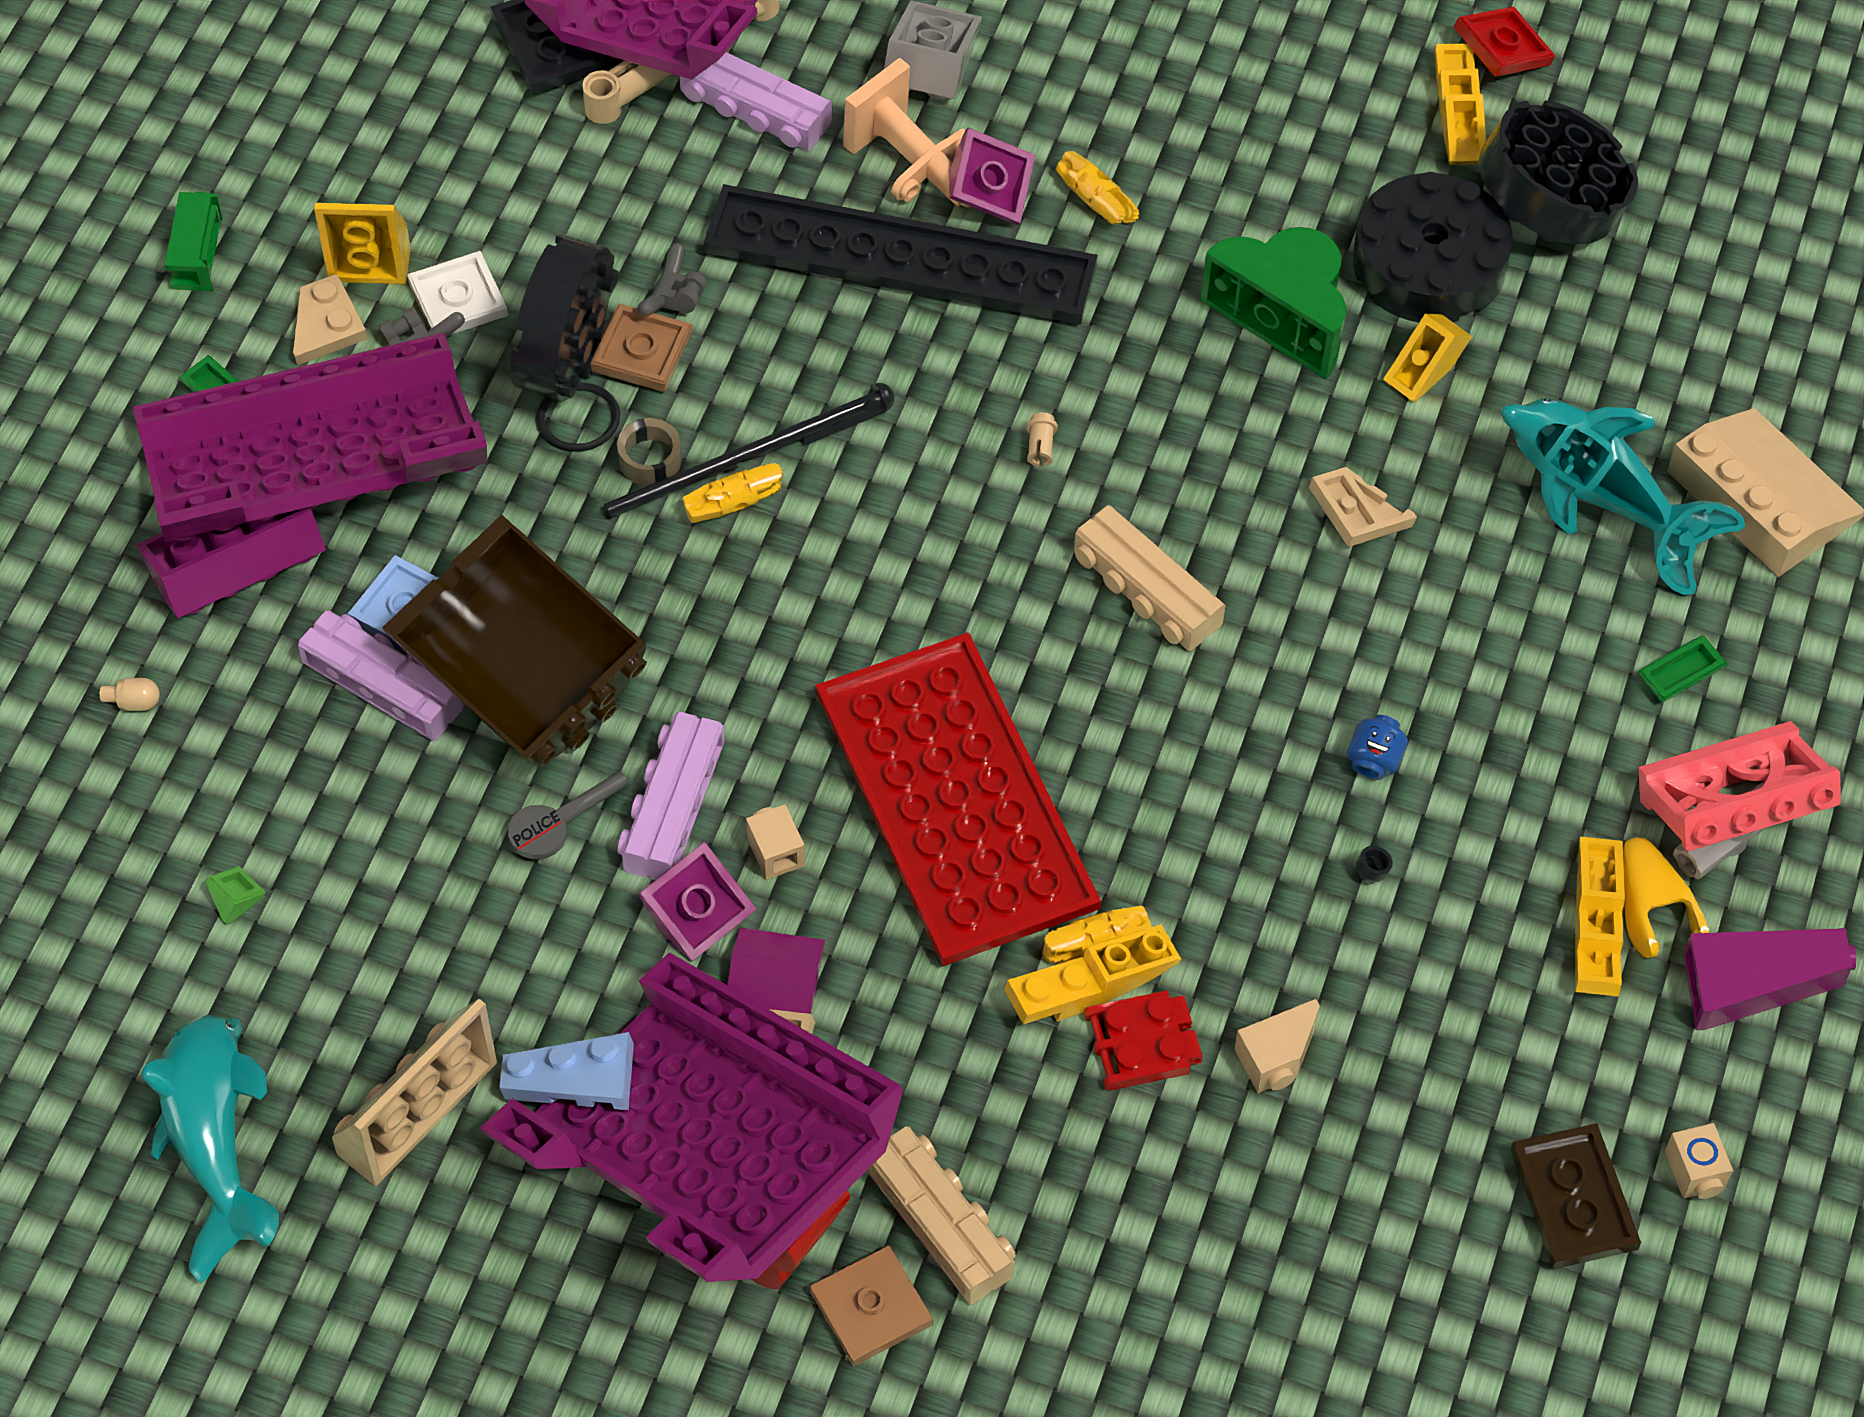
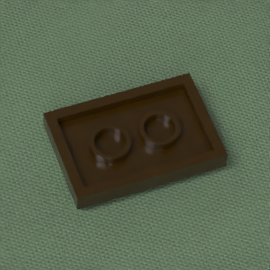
M1598 1123L1512 1143L1511 1152L1553 1269L1639 1250L1641 1240Z

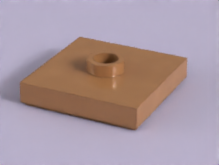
M619 303L592 359L591 371L666 392L692 335V324L655 313L649 316H642L637 308Z
M890 1246L810 1286L811 1295L853 1367L933 1326L932 1316Z

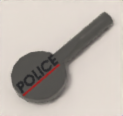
M618 771L557 810L545 805H530L520 809L511 818L508 825V840L513 850L521 856L530 859H545L555 855L564 846L567 839L566 824L627 786V778L621 771Z

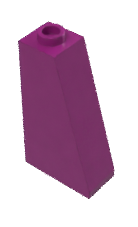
M1845 928L1691 933L1683 953L1696 1031L1707 1030L1843 987L1850 971L1856 968V950L1853 944H1848Z

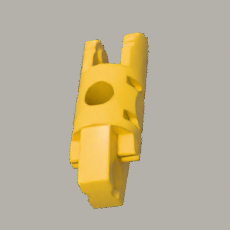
M1075 151L1064 153L1057 164L1056 171L1070 189L1091 209L1114 225L1122 223V221L1123 223H1132L1139 219V210L1134 202L1132 203L1131 199L1121 191L1120 187L1095 164Z
M770 463L750 470L745 469L712 481L683 497L682 504L691 523L722 517L757 504L759 500L770 497L772 494L775 495V493L781 490L782 468L780 464Z
M1143 906L1110 910L1070 922V925L1057 928L1055 931L1052 930L1044 938L1043 959H1045V962L1054 965L1056 963L1060 964V962H1067L1083 957L1089 946L1150 928L1151 923L1147 912Z

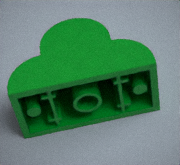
M1294 227L1276 233L1266 243L1250 237H1231L1217 242L1206 252L1201 302L1327 380L1334 372L1339 357L1346 304L1343 296L1337 290L1341 268V254L1337 245L1330 237L1315 229Z

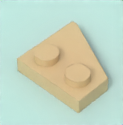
M337 274L300 287L293 350L297 366L368 339L366 329Z
M1347 467L1312 477L1309 484V489L1348 547L1411 528L1417 518L1410 509L1402 513L1385 501L1387 498L1386 493L1375 486L1368 485L1363 481L1362 477Z

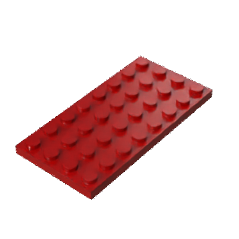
M969 632L815 685L818 700L942 967L1101 909V899Z

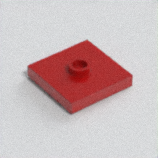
M1514 6L1461 16L1457 18L1453 26L1495 77L1550 66L1555 58L1554 53Z

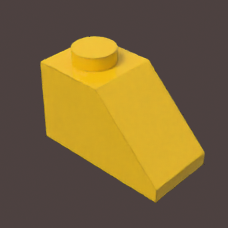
M1424 314L1383 380L1410 400L1416 402L1452 369L1472 336L1443 315Z

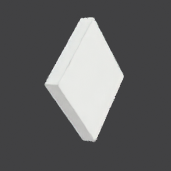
M481 251L407 274L409 285L429 329L454 312L462 313L465 317V322L450 335L508 316L505 302Z

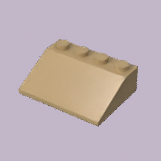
M1755 408L1706 423L1675 444L1667 472L1698 501H1717L1729 505L1743 516L1746 526L1739 532L1731 533L1778 577L1864 517V509Z
M477 999L454 1013L445 1023L437 1024L428 1034L426 1042L416 1053L406 1055L398 1064L396 1073L385 1084L376 1085L367 1095L365 1104L354 1115L350 1114L344 1117L335 1128L332 1140L337 1156L375 1187L497 1064L486 1004L483 1001Z

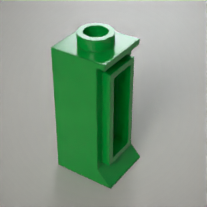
M179 192L164 265L165 270L172 271L169 284L170 289L214 292L210 276L220 224L223 221L218 194Z

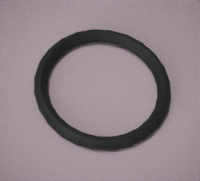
M578 382L576 390L594 392L608 402L612 410V421L606 432L595 440L586 443L564 442L552 435L546 426L545 413L548 406L554 400V398L546 396L537 411L538 429L550 444L568 451L594 449L607 442L619 426L621 413L614 396L598 385Z

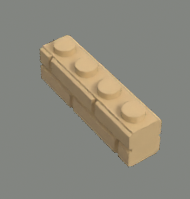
M1107 505L1093 519H1089L1077 529L1074 551L1080 564L1087 569L1093 567L1103 576L1106 586L1116 594L1122 592L1130 599L1134 610L1139 616L1144 619L1150 617L1161 627L1164 637L1170 643L1175 645L1180 643L1191 652L1204 641L1205 637H1209L1221 627L1226 605L1113 507Z
M906 1126L890 1136L886 1152L867 1170V1173L969 1305H973L987 1296L990 1291L996 1290L1011 1280L1014 1276L1015 1261L1013 1259L1016 1258L1015 1251L1004 1236L1000 1235L996 1238L987 1227L989 1219L983 1208L976 1201L969 1204L961 1194L963 1186L954 1171L950 1168L943 1171L934 1158L937 1157V1154L929 1139L923 1134L917 1137L911 1128Z

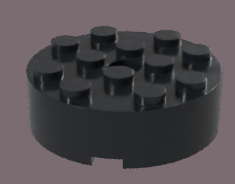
M1545 100L1542 106L1530 105L1528 101H1522L1511 106L1505 112L1479 154V172L1491 196L1502 207L1504 215L1509 220L1519 222L1534 231L1547 242L1559 241L1569 244H1589L1603 239L1613 229L1633 201L1638 189V176L1633 163H1626L1620 153L1623 147L1622 144L1605 127L1588 115L1553 101Z
M1436 172L1403 176L1380 187L1363 206L1357 224L1353 248L1354 272L1357 280H1361L1370 292V299L1382 309L1395 316L1419 323L1424 314H1439L1452 322H1457L1460 316L1475 310L1479 313L1491 304L1499 294L1505 280L1512 249V228L1509 219L1503 213L1502 207L1488 192L1474 182Z
M558 234L555 239L557 245L548 244L527 285L515 329L522 331V336L516 348L511 350L510 373L514 386L565 401L574 396L582 376L589 378L593 373L591 371L593 353L597 343L601 342L610 323L605 317L610 293L616 287L619 271L613 269L614 255L611 254L609 248Z

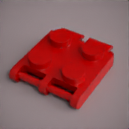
M1166 990L1089 1006L1083 1011L1086 1021H1091L1096 1039L1093 1048L1095 1054L1101 1056L1106 1077L1103 1079L1106 1090L1111 1091L1188 1075L1190 1073V1066L1202 1062L1203 1056L1195 1030H1188L1192 1028L1191 1024L1193 1022L1185 996L1170 998L1169 992ZM1101 1019L1104 1020L1109 1039H1104L1099 1021ZM1109 1054L1114 1055L1118 1074H1114Z

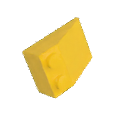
M315 203L314 211L328 277L337 274L340 281L345 283L406 284L411 247L407 223L395 205Z

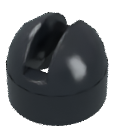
M1379 846L1364 848L1356 862L1358 876L1367 883L1382 881L1387 877L1393 866L1392 857L1385 849Z

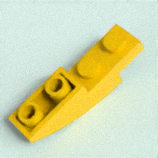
M1160 924L1089 946L1083 957L1009 979L1004 991L1023 1025L1052 1015L1058 1022L1083 1013L1084 1009L1089 1006L1109 1002L1142 986L1179 964L1181 957Z

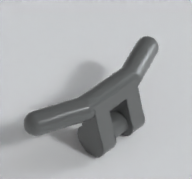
M681 243L671 245L664 273L654 292L638 304L637 310L640 315L649 316L661 307L683 313H690L695 309L699 296L703 294L707 286V280L701 273L695 271L689 272L686 275L679 274L685 253V248Z
M412 306L403 311L404 316L392 323L387 320L381 323L379 327L389 345H394L444 333L445 337H447L464 324L465 317L460 312H454L427 331ZM410 330L414 331L415 334L402 341L400 340L399 336Z

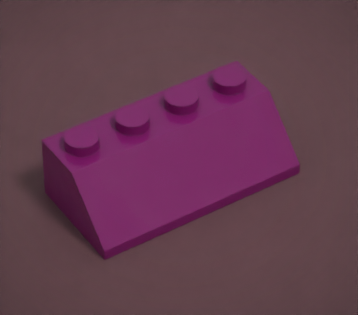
M311 509L308 511L294 510L278 514L273 519L267 521L253 520L237 524L234 528L226 531L212 530L200 533L185 541L172 540L165 542L163 534L160 533L136 544L164 601L177 618L195 614L205 605L221 598L234 596L242 588L258 581L271 579L279 571L294 564L305 563L316 554L326 550Z

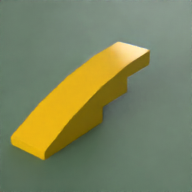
M1436 44L1434 49L1436 81L1449 165H1479V154L1486 142L1483 94H1480L1478 69H1475L1474 51L1468 44Z
M1580 836L1575 923V992L1618 997L1622 985L1621 950L1623 945L1622 910L1625 902L1623 841Z

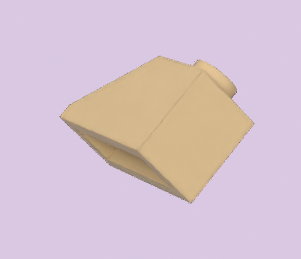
M1316 999L1237 1031L1234 1051L1257 1093L1270 1088L1272 1090L1283 1089L1297 1078L1317 1023L1320 1005Z

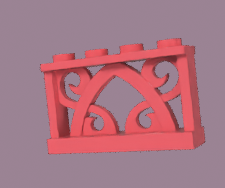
M1792 721L1638 767L1640 802L1647 810L1653 809L1681 839L1682 846L1687 851L1835 807L1841 803L1840 771L1835 766L1830 767L1799 736V728ZM1745 780H1766L1761 788L1740 795L1718 793L1722 787ZM1692 806H1696V808L1688 810Z

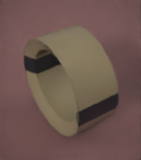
M650 417L637 419L628 424L619 434L617 441L620 470L627 479L636 484L648 486L675 475L680 470L682 451L679 433L666 421ZM649 440L660 441L672 451L666 460L649 466L638 464L628 456V452L633 446Z

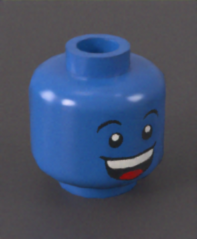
M1379 714L1375 719H1363L1357 724L1347 748L1348 758L1353 763L1352 768L1357 773L1370 779L1381 780L1384 776L1392 775L1398 770L1408 746L1407 736L1399 729L1400 723L1392 717Z

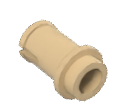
M1035 413L1026 425V430L1030 433L1027 461L1032 465L1040 466V456H1044L1043 465L1047 466L1053 462V435L1058 430V424L1054 421V417L1051 414Z

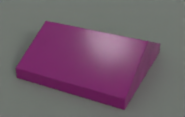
M968 127L964 131L949 169V198L1018 225L1021 223L1035 155Z
M706 842L699 845L638 894L659 932L690 962L757 910Z
M740 927L732 953L728 986L768 1009L812 1014L825 940Z

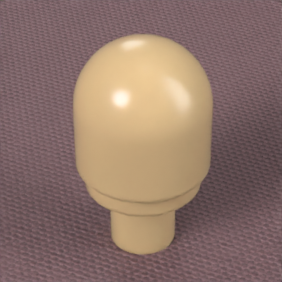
M125 678L124 680H119L117 686H101L100 688L101 702H117L118 707L125 711L150 710L158 703L160 697L159 688L156 683L147 678Z

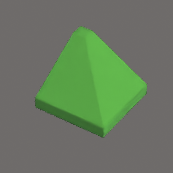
M240 866L209 876L206 879V885L220 917L226 924L235 921L263 899L266 894Z

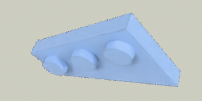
M629 1032L505 1054L502 1060L499 1088L504 1098L508 1100L513 1098L519 1101L553 1103L557 1099L575 1100L578 1106L593 1107L595 1102L612 1103L614 1109L629 1110L634 1043Z

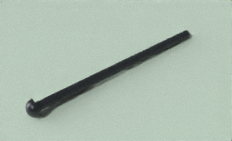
M874 383L873 392L607 502L604 504L605 511L609 518L615 517L725 470H735L738 468L736 463L747 458L764 455L802 438L803 444L806 445L883 412H887L894 404V392L884 383Z

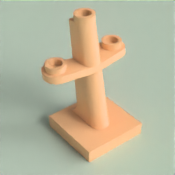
M898 58L845 98L843 146L854 155L876 137L881 136L913 164L898 177L892 187L891 192L897 200H904L906 202L913 200L921 189L920 183L925 178H928L949 198V169L952 164L951 160L954 159L966 129L958 130L937 145L907 116L910 66L901 58ZM950 199L957 207L961 205L965 208L970 207L968 205Z

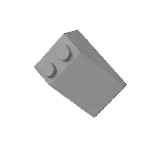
M911 0L889 39L884 69L898 58H901L910 66L909 91L913 89L926 92L930 97L940 100L955 99L962 85L982 17Z

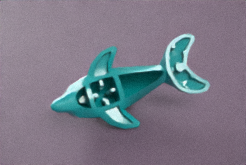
M1542 398L1526 405L1509 404L1505 405L1501 410L1503 421L1513 430L1514 439L1520 450L1541 473V494L1550 518L1567 534L1577 532L1578 497L1653 530L1654 557L1659 575L1672 590L1682 595L1694 594L1697 588L1693 572L1696 545L1718 534L1739 532L1746 526L1743 516L1729 505L1717 501L1699 500L1674 505L1668 502L1646 466L1622 439V437L1655 427V419L1634 408L1611 406L1585 411L1560 400Z
M209 1014L195 1018L183 1025L170 1039L163 1051L162 1058L149 1061L142 1071L144 1081L159 1094L162 1115L153 1136L150 1155L158 1160L165 1148L172 1142L183 1163L212 1200L211 1207L198 1233L189 1258V1271L200 1283L208 1278L221 1258L239 1240H254L262 1247L269 1246L276 1235L279 1225V1212L276 1207L266 1199L242 1188L236 1158L235 1109L238 1094L261 1100L267 1093L266 1072L255 1059L238 1052L237 1044L243 1031L239 1019L229 1018L225 1020Z

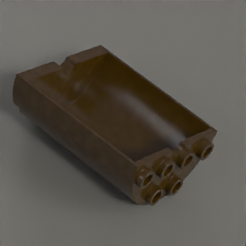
M502 514L451 562L449 569L442 577L437 580L433 579L382 627L385 633L530 765H539L540 767L548 764L568 748L573 752L579 749L588 739L590 734L588 731L598 721L604 723L613 716L619 707L616 700L629 682L636 678L647 664V661L643 659L646 643Z

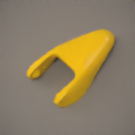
M1635 837L1627 840L1623 846L1625 921L1629 939L1635 949L1648 959L1658 955L1660 945L1649 922L1648 912L1653 908L1677 902L1685 904L1688 923L1692 933H1709L1708 925L1693 893L1660 851L1646 838Z

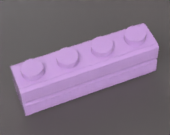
M725 52L720 60L692 80L680 76V89L691 101H703L715 107L725 117L735 116L747 122L757 132L767 131L779 137L789 147L794 148L798 146L810 152L832 122V101Z
M326 610L315 622L314 627L310 628L299 640L298 648L302 663L432 741H437L447 729L448 724L452 723L463 710L464 704L410 654L405 656L395 650L391 641L381 634L377 633L371 636L362 630L360 624L347 614L339 617L333 612Z
M678 711L674 715L671 726L663 725L658 739V748L661 749L658 760L651 759L648 763L644 779L645 783L648 784L644 795H636L631 811V818L635 819L631 831L623 830L618 843L617 852L622 855L623 867L627 873L642 877L649 876L651 879L656 880L681 860L725 742L724 726L721 722L703 717L698 719L695 715Z

